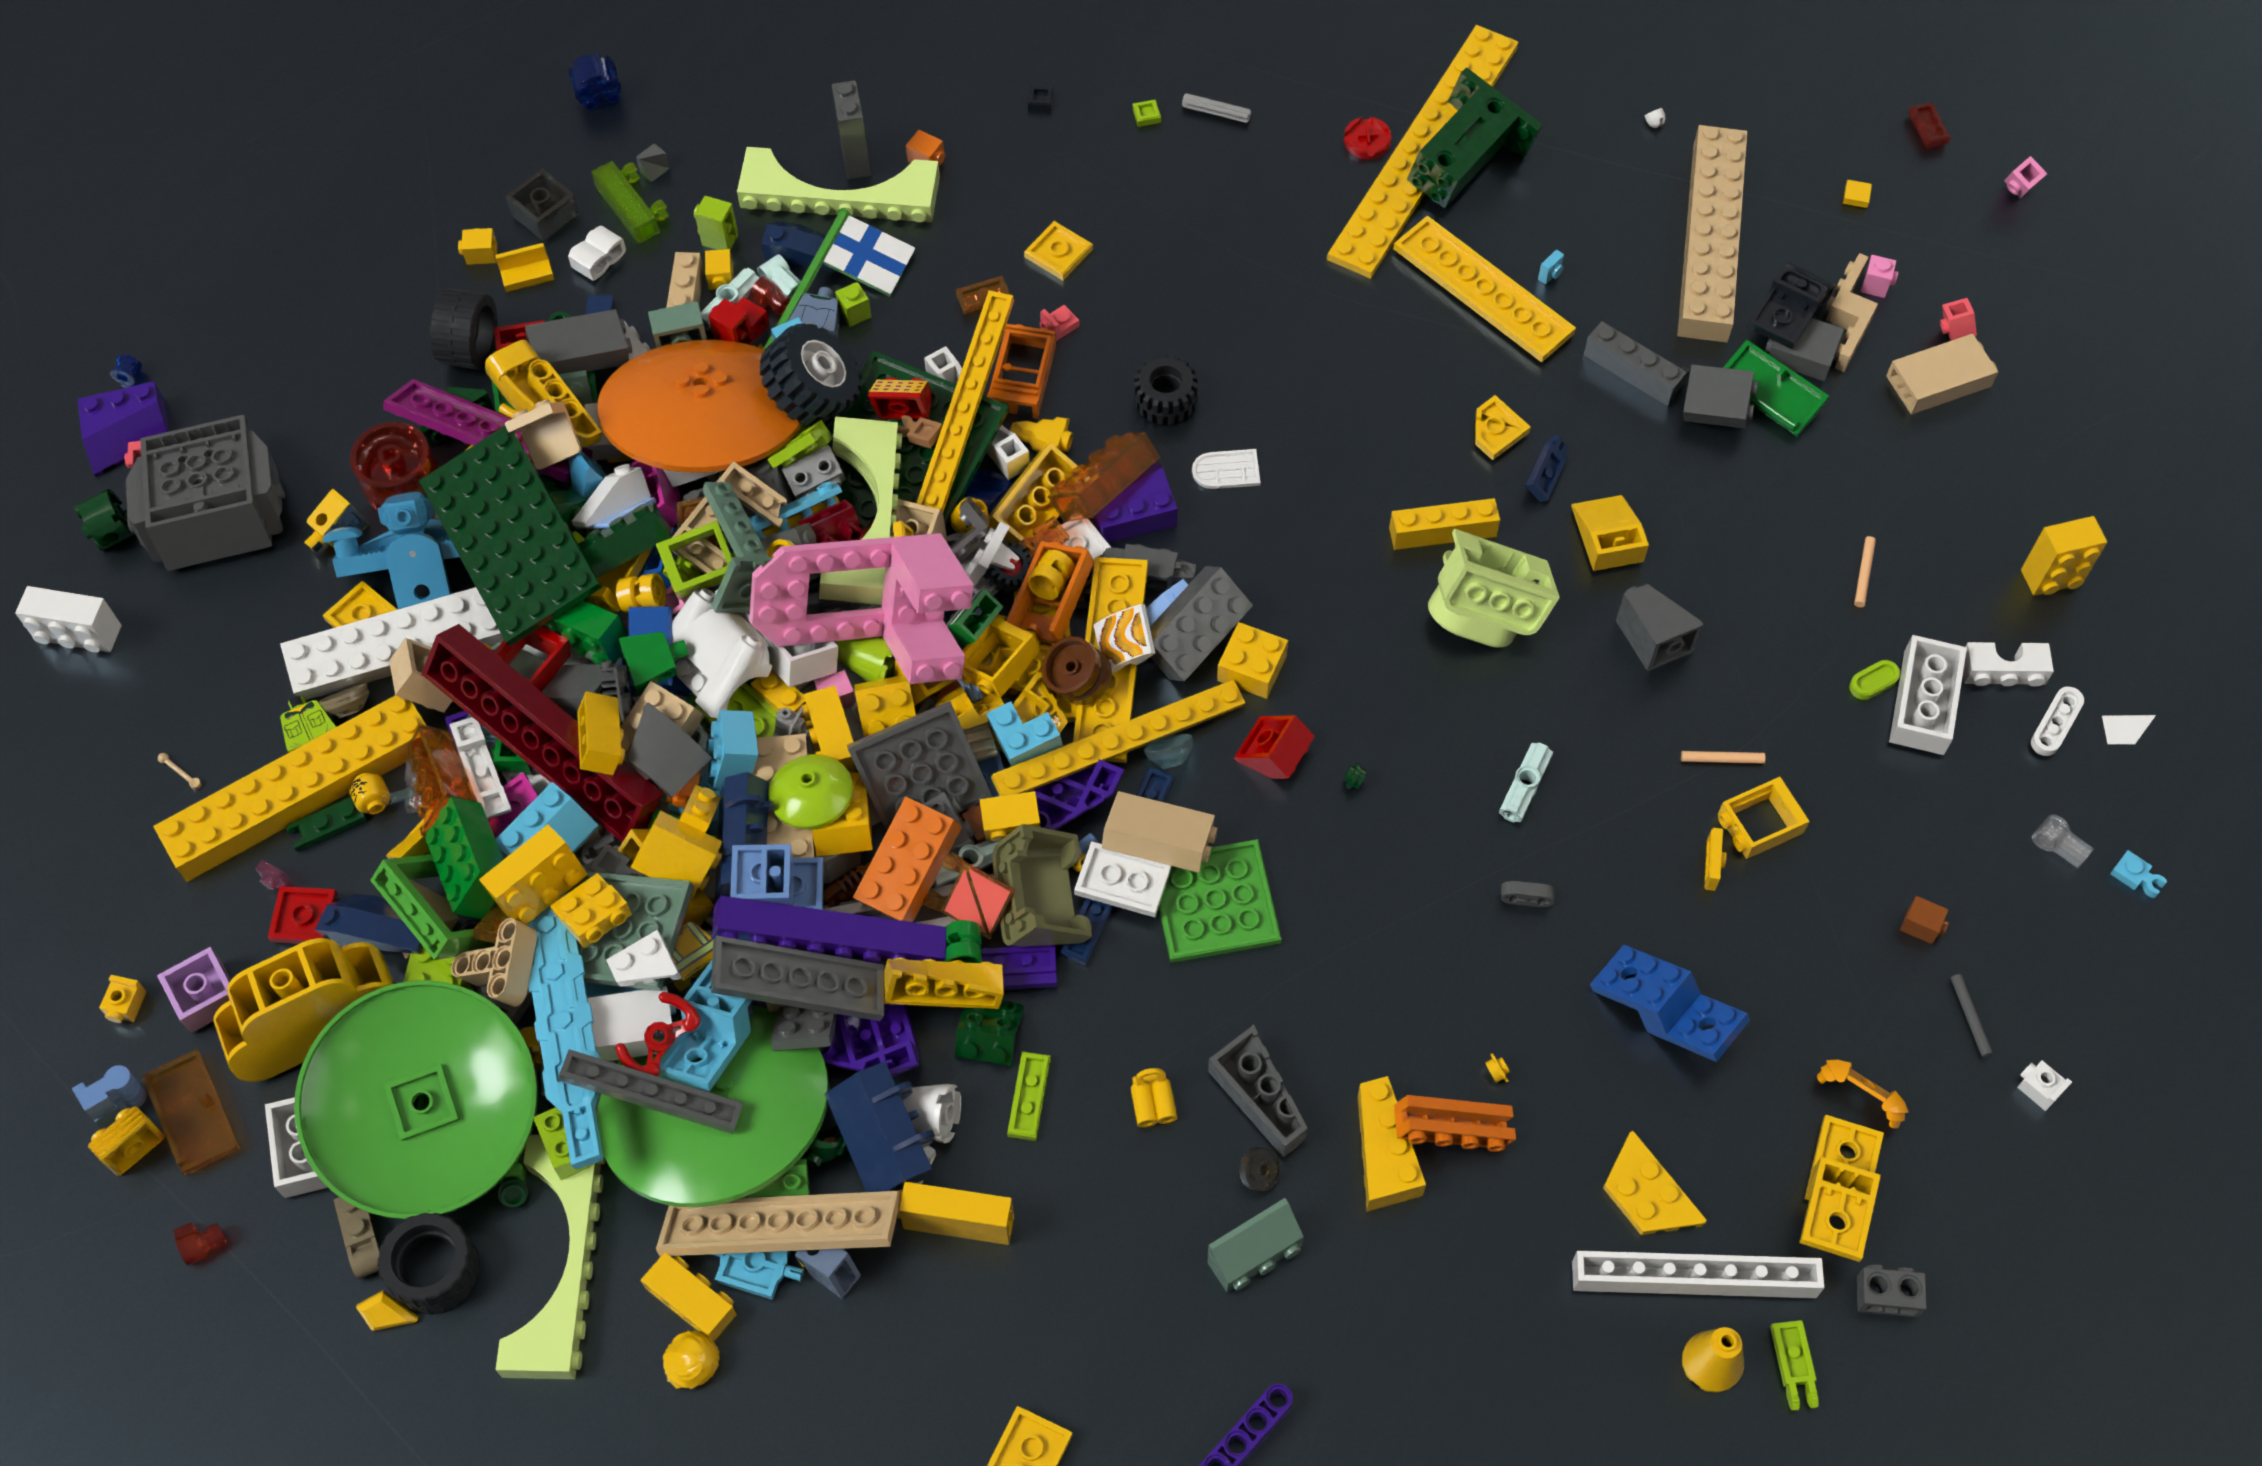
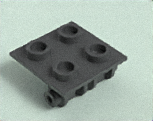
M619 658L615 665L612 664V660L602 661V667H599L601 682H611L602 683L601 686L603 688L616 687V689L606 690L602 693L607 696L617 695L612 697L618 698L621 722H624L628 713H630V708H633L631 692H626L627 681H629L628 666L623 665L622 658Z

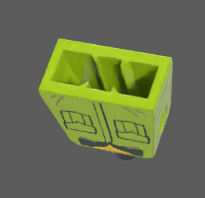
M303 696L291 698L288 701L291 710L280 716L288 753L336 728L317 700L306 703Z

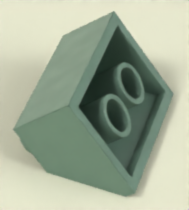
M1285 1198L1208 1245L1207 1263L1226 1292L1232 1289L1236 1291L1241 1290L1251 1282V1277L1259 1272L1261 1275L1270 1272L1275 1268V1262L1283 1257L1290 1259L1301 1251L1300 1247L1303 1244L1304 1236L1288 1201Z

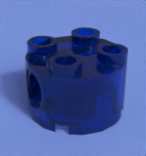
M597 53L588 54L576 59L573 62L574 67L572 69L569 67L568 72L575 99L584 105L585 109L594 110L600 104L616 103L621 99V83L618 79L615 62L611 57L606 55V58H601V55Z

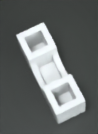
M1968 642L1965 646L1967 647L1963 669L1965 684H1975L1977 686L1988 684H2002L2003 686L2029 684L2036 687L2046 685L2054 672L2049 643H2022L2014 656L2015 661L2012 662L2002 659L1997 654L1995 643Z

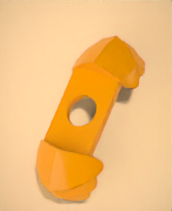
M1838 1059L1826 1060L1827 1064L1821 1067V1072L1817 1075L1820 1083H1825L1826 1081L1834 1082L1836 1080L1844 1082L1848 1079L1883 1102L1882 1109L1886 1111V1117L1890 1121V1128H1899L1901 1121H1905V1113L1909 1112L1904 1100L1896 1091L1889 1093L1854 1071L1850 1062Z

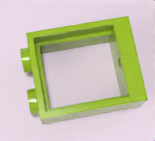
M718 521L656 544L678 600L690 596L695 589H708L721 584L732 557H736L734 552L730 553L727 546L729 541L722 528L720 529ZM716 535L727 566L683 582L671 551Z

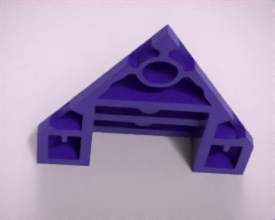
M1099 759L1097 764L1029 791H1035L1040 827L1057 830L1113 796L1122 778L1124 769Z
M884 1004V1016L880 1021L838 1014L831 1046L818 1047L825 1065L862 1071L885 1061L891 1076L894 1077L919 1066L920 1051L906 1005Z

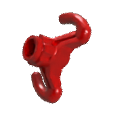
M661 992L658 996L659 1001L679 1008L685 1013V1019L671 1024L654 1022L647 1027L644 1033V1041L648 1048L647 1065H639L630 1056L625 1044L618 1043L615 1046V1051L625 1067L658 1076L661 1070L660 1059L671 1048L677 1038L684 1033L693 1032L698 1029L701 1017L696 1009L684 998L668 992ZM681 1027L675 1033L673 1032V1029ZM658 1031V1034L662 1031L665 1034V1038L663 1041L657 1042L654 1040L653 1034ZM653 1052L658 1053L655 1059H653Z

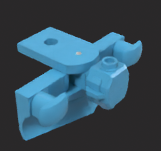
M421 492L393 495L387 498L378 509L381 524L387 526L389 531L358 546L356 537L361 536L363 532L356 527L336 528L323 537V542L333 541L336 552L333 564L337 578L389 569L398 609L452 594L444 559L460 556L441 521L431 519L435 514L434 508L429 499ZM417 585H426L430 590V594L426 597L418 596L415 592V587Z

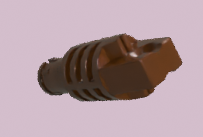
M871 861L864 866H855L854 870H849L847 875L844 874L841 876V879L838 878L823 891V904L831 908L840 905L839 903L850 901Z

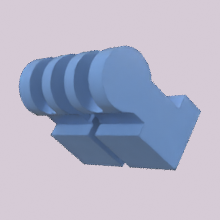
M121 1065L111 1067L106 1071L102 1079L88 1087L82 1082L72 1088L84 1111L100 1129H107L114 1123L116 1116L122 1110L134 1106L140 1107L146 1100L145 1089L131 1072Z

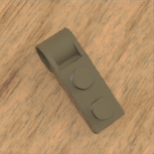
M340 1197L333 1199L348 1259L355 1277L360 1279L378 1272L380 1244L371 1213L353 1206Z

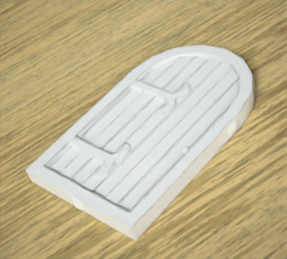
M1256 449L1209 452L1197 457L1192 465L1194 480L1204 488L1222 489L1260 486L1261 484Z

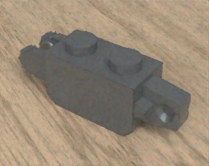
M1126 544L1125 549L1109 547L1103 552V556L1106 558L1148 560L1146 589L1165 592L1174 583H1178L1182 579L1186 583H1191L1195 578L1196 565L1179 560L1178 553L1168 549L1159 550L1140 544Z

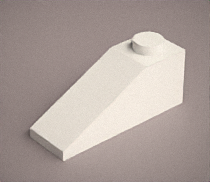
M624 464L614 468L615 472L603 479L572 520L573 526L590 527L650 498L651 495L641 467H630L629 464Z

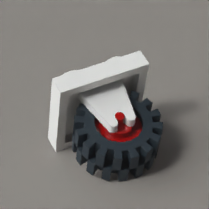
M1001 521L996 529L990 527L985 538L980 542L976 555L965 570L974 584L973 588L981 577L984 576L985 580L990 578L988 584L991 587L993 584L997 585L995 590L1000 591L1004 588V593H1009L1011 589L1012 592H1016L1021 587L1033 558L1028 559L1030 555L1028 550L1025 553L1022 551L1023 545L1020 544L1017 548L1014 541H1011L1009 545L1007 541L1002 542L1010 526Z

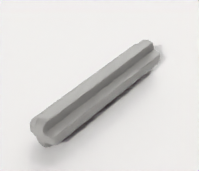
M1186 93L1182 100L1183 107L1244 123H1248L1251 118V110L1249 108Z

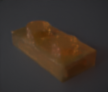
M1003 276L956 289V297L963 314L983 309L989 290L1010 295Z

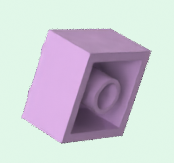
M211 947L157 975L179 1020L190 1033L213 1022L216 1011L230 1000L227 994V986L231 978L222 961Z

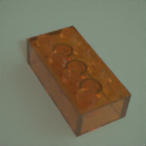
M1129 432L1120 437L1118 435L1110 437L1105 442L1106 446L1102 450L1099 449L1090 454L1087 463L1074 468L1071 471L1072 476L1058 482L1054 486L1055 490L1047 497L1063 522L1094 517L1160 458L1145 432L1135 434Z

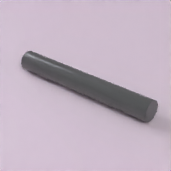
M1962 974L1954 975L1951 977V981L1982 1057L1991 1056L1993 1051Z

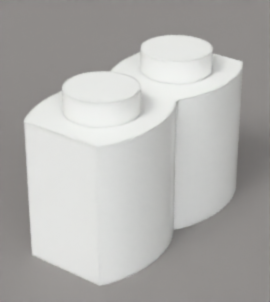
M601 225L591 230L587 234L585 241L573 246L568 258L573 269L594 281L600 278L610 265L616 263L624 255L626 247L623 238Z

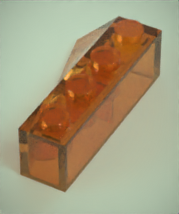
M420 724L408 744L412 773L417 774L414 784L415 794L420 795L422 804L417 807L418 817L424 818V825L420 827L421 836L426 837L428 829L433 826L441 808L447 804L451 796L475 802L477 800L450 731Z

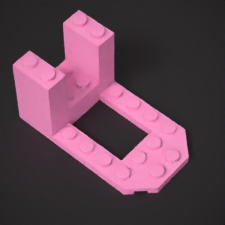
M941 533L781 546L773 554L774 558L764 567L760 565L752 573L749 621L756 630L777 647L883 637L909 684L962 679L965 655L943 621L944 611L971 609L974 584ZM885 567L881 608L806 615L810 574Z

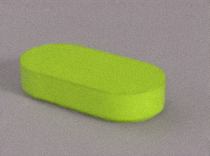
M1881 660L1855 674L1849 685L1850 691L1858 699H1871L1897 683L1900 677V669L1892 661Z

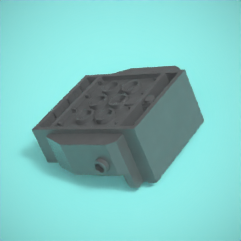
M244 414L140 438L141 457L136 459L126 478L127 522L130 532L136 534L140 544L147 549L152 561H163L167 571L271 547V535L279 534L283 531V524L279 515L282 512L281 499L285 498V492L279 481V472L268 447L251 431Z

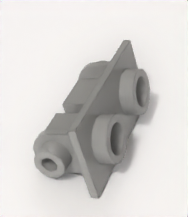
M801 707L798 713L788 708L779 709L776 714L774 736L803 734L801 730L805 724V719L802 718L804 707Z

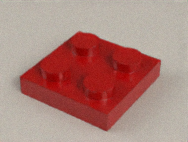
M280 886L268 934L270 942L300 944L311 939L325 938L315 931V928L326 905L337 901V891L335 889Z

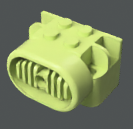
M1454 529L1452 535L1456 547L1453 551L1448 550L1444 553V566L1438 576L1439 585L1428 602V609L1434 620L1444 629L1457 636L1496 648L1508 646L1517 633L1521 635L1536 633L1560 598L1548 561Z

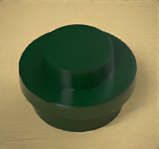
M1356 762L1354 766L1349 765L1343 778L1347 782L1346 788L1351 789L1353 787L1359 789L1366 769L1361 767L1360 763Z
M509 1178L503 1181L498 1188L499 1201L507 1207H518L528 1197L526 1183L518 1178Z

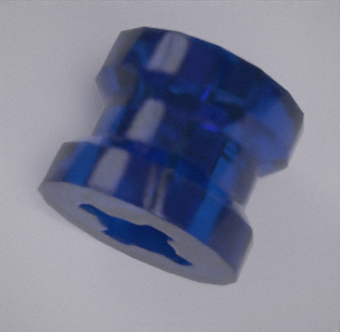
M120 354L116 359L117 365L111 369L110 375L121 384L133 385L137 379L136 373L141 371L142 363L131 355Z

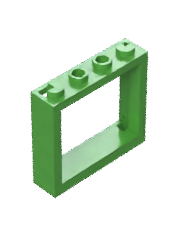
M432 855L382 860L370 881L434 960L456 957L462 952L495 947L499 926L505 919L509 918L496 902L485 918L481 919L487 927L451 932L410 882V879L439 876Z

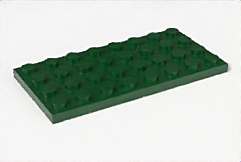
M506 425L419 480L500 633L509 646H512L603 588L518 436L513 431L508 433Z

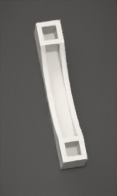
M946 346L924 358L927 373L957 384L962 367ZM1001 425L987 454L1005 477L1010 480L1021 474L1030 464L1029 451L1015 433Z

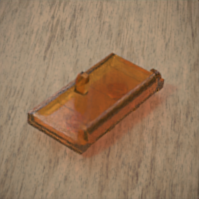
M198 1048L142 1075L176 1163L183 1175H189L240 1149Z

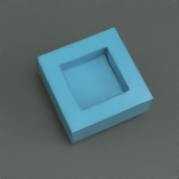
M1556 249L1541 264L1538 280L1546 285L1552 278L1556 279L1561 274L1564 268L1562 266L1563 253Z

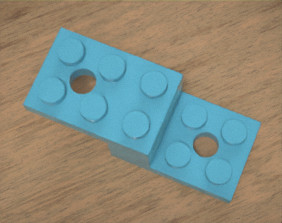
M712 960L684 997L696 1009L701 1017V1023L697 1030L684 1033L677 1038L660 1060L661 1070L657 1076L710 1092L751 1033L748 1006L752 1000L711 993ZM681 1011L683 1020L685 1019V1013ZM698 1058H702V1060L699 1062H690Z

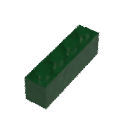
M654 502L648 505L641 504L632 511V514L625 518L618 517L609 523V527L602 531H592L585 537L586 540L578 543L598 578L656 546L657 543L670 538L671 528Z

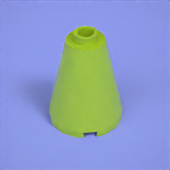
M883 637L834 641L838 646L837 661L868 682L895 677V658Z

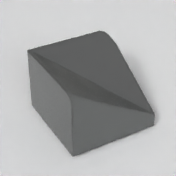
M652 144L636 157L640 173L650 181L656 180L670 169L666 153L656 144Z

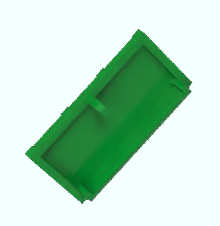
M1748 340L1742 344L1723 367L1754 371V381H1758L1756 396H1751L1750 405H1754L1756 409L1796 437L1802 433L1829 400V395Z

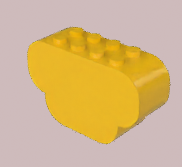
M311 939L249 967L233 977L227 986V994L230 1000L216 1011L213 1018L230 1071L242 1081L256 1082L272 1078L303 1063L319 1033L341 1010L372 991L394 984L384 956L378 947L367 942L352 943L340 947L336 941L331 939Z

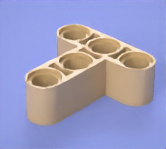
M505 919L499 926L495 947L458 954L451 965L452 975L475 986L487 985L489 997L511 1007L519 1006L526 998L537 941L536 930L516 919Z

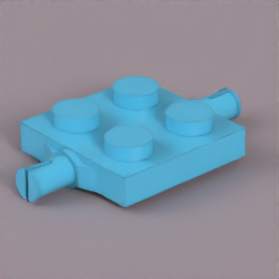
M791 1251L712 1254L720 1257V1266L715 1277L716 1283L773 1300L778 1284L784 1276L801 1282L805 1270L788 1265Z

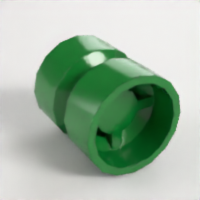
M959 920L951 922L946 926L947 948L945 962L955 960L965 963L982 962V948L980 947L982 944L981 926L978 923Z

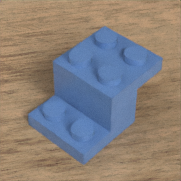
M791 844L732 845L730 897L823 910V857L794 858Z

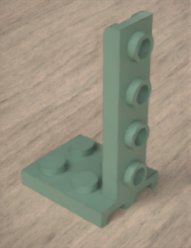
M705 482L703 487L704 495L736 557H732L711 605L715 613L750 612L752 573L760 565L764 567L774 557H769L730 482Z

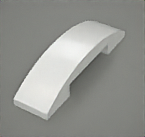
M471 717L449 724L476 802L482 804L487 819L511 812V807L503 786H501L479 722Z

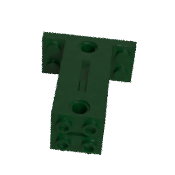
M1467 67L1461 72L1448 100L1458 111L1419 151L1407 177V180L1414 187L1420 189L1443 208L1448 206L1504 144L1512 152L1524 158L1529 153L1543 126L1542 123Z

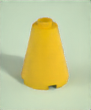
M1723 1327L1694 1335L1687 1342L1682 1353V1366L1689 1380L1707 1392L1719 1393L1733 1387L1740 1380L1744 1371L1743 1347L1739 1334L1731 1328Z

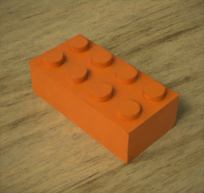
M905 796L853 898L894 920L914 922L962 826L954 819Z

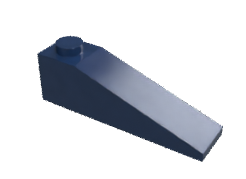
M779 221L769 223L766 226L762 240L765 262L779 254L790 266L809 268L826 235L801 224ZM823 264L822 267L820 268V269H823V270L837 271V270H835V269H833V268H831V267H828V266H826V265H824V264Z
M355 894L326 905L315 928V931L323 937L336 941L341 947L352 943L367 942L377 946L382 951L420 954L423 947L390 904L374 895Z

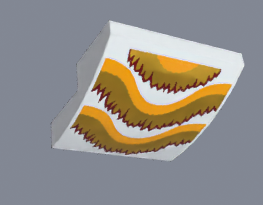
M1144 604L1121 610L1094 624L1098 648L1110 661L1112 674L1129 663L1138 665L1155 654Z

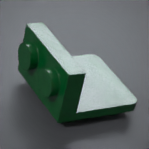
M1001 1001L999 1009L964 1008L957 1026L955 1056L1012 1066L1015 1037L1024 1012V1006L1012 1001Z

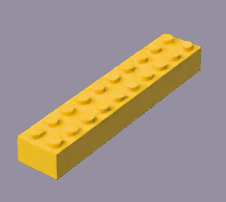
M395 695L153 827L176 869L185 881L188 882L280 832L288 824L311 815L349 794L350 785L358 775L368 772L382 776L437 746L412 701L403 700Z

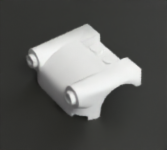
M702 588L701 590L695 589L672 621V643L684 640L689 656L674 660L677 671L676 676L697 696L695 702L710 717L717 718L719 710H727L730 697L740 685L752 678L768 677L773 665L769 664L768 648L770 646L767 641L738 612L715 613L711 605L715 594L706 588Z

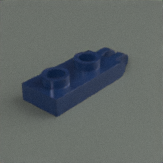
M1558 435L1544 444L1525 485L1539 502L1548 501L1567 460L1565 452L1568 446L1565 442H1562Z

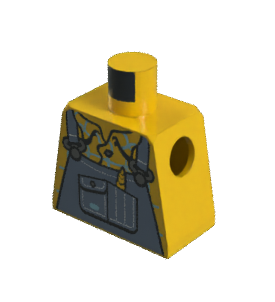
M332 489L308 517L307 523L315 532L304 543L317 553L326 543L334 548L333 541L323 542V537L328 532L340 527H356L362 531L369 524L346 499Z

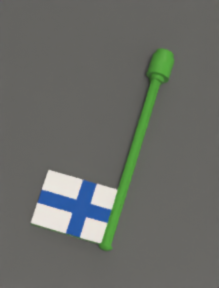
M839 209L838 216L777 326L789 321L799 301L808 292L823 264L891 296L915 251V247L852 217L847 209ZM772 335L770 336L763 350H765L773 342Z

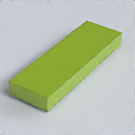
M1022 1052L1007 1132L1008 1137L1037 1141L1051 1061L1050 1055Z

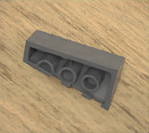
M1603 321L1587 338L1584 356L1666 406H1669L1689 382L1690 368L1664 359Z
M1252 1025L1209 1059L1208 1072L1284 1158L1306 1140L1308 1128L1291 1095L1288 1094L1279 1072L1276 1071L1266 1047L1263 1046L1255 1026Z

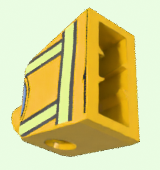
M688 922L681 927L672 955L682 978L672 981L680 992L695 982L712 960L714 939L694 922Z

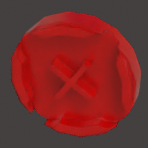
M1363 117L1350 122L1345 129L1344 144L1352 155L1362 159L1379 158L1391 147V130L1384 121L1375 117L1362 120Z

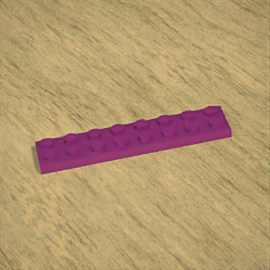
M412 379L385 399L383 410L391 412L396 416L406 418L421 426H426L443 435L451 436L473 446L504 427L505 422L512 419L415 379ZM515 432L532 461L522 433ZM582 447V451L592 459L593 450ZM568 458L545 469H536L537 472L553 477L558 481L566 482L571 478Z

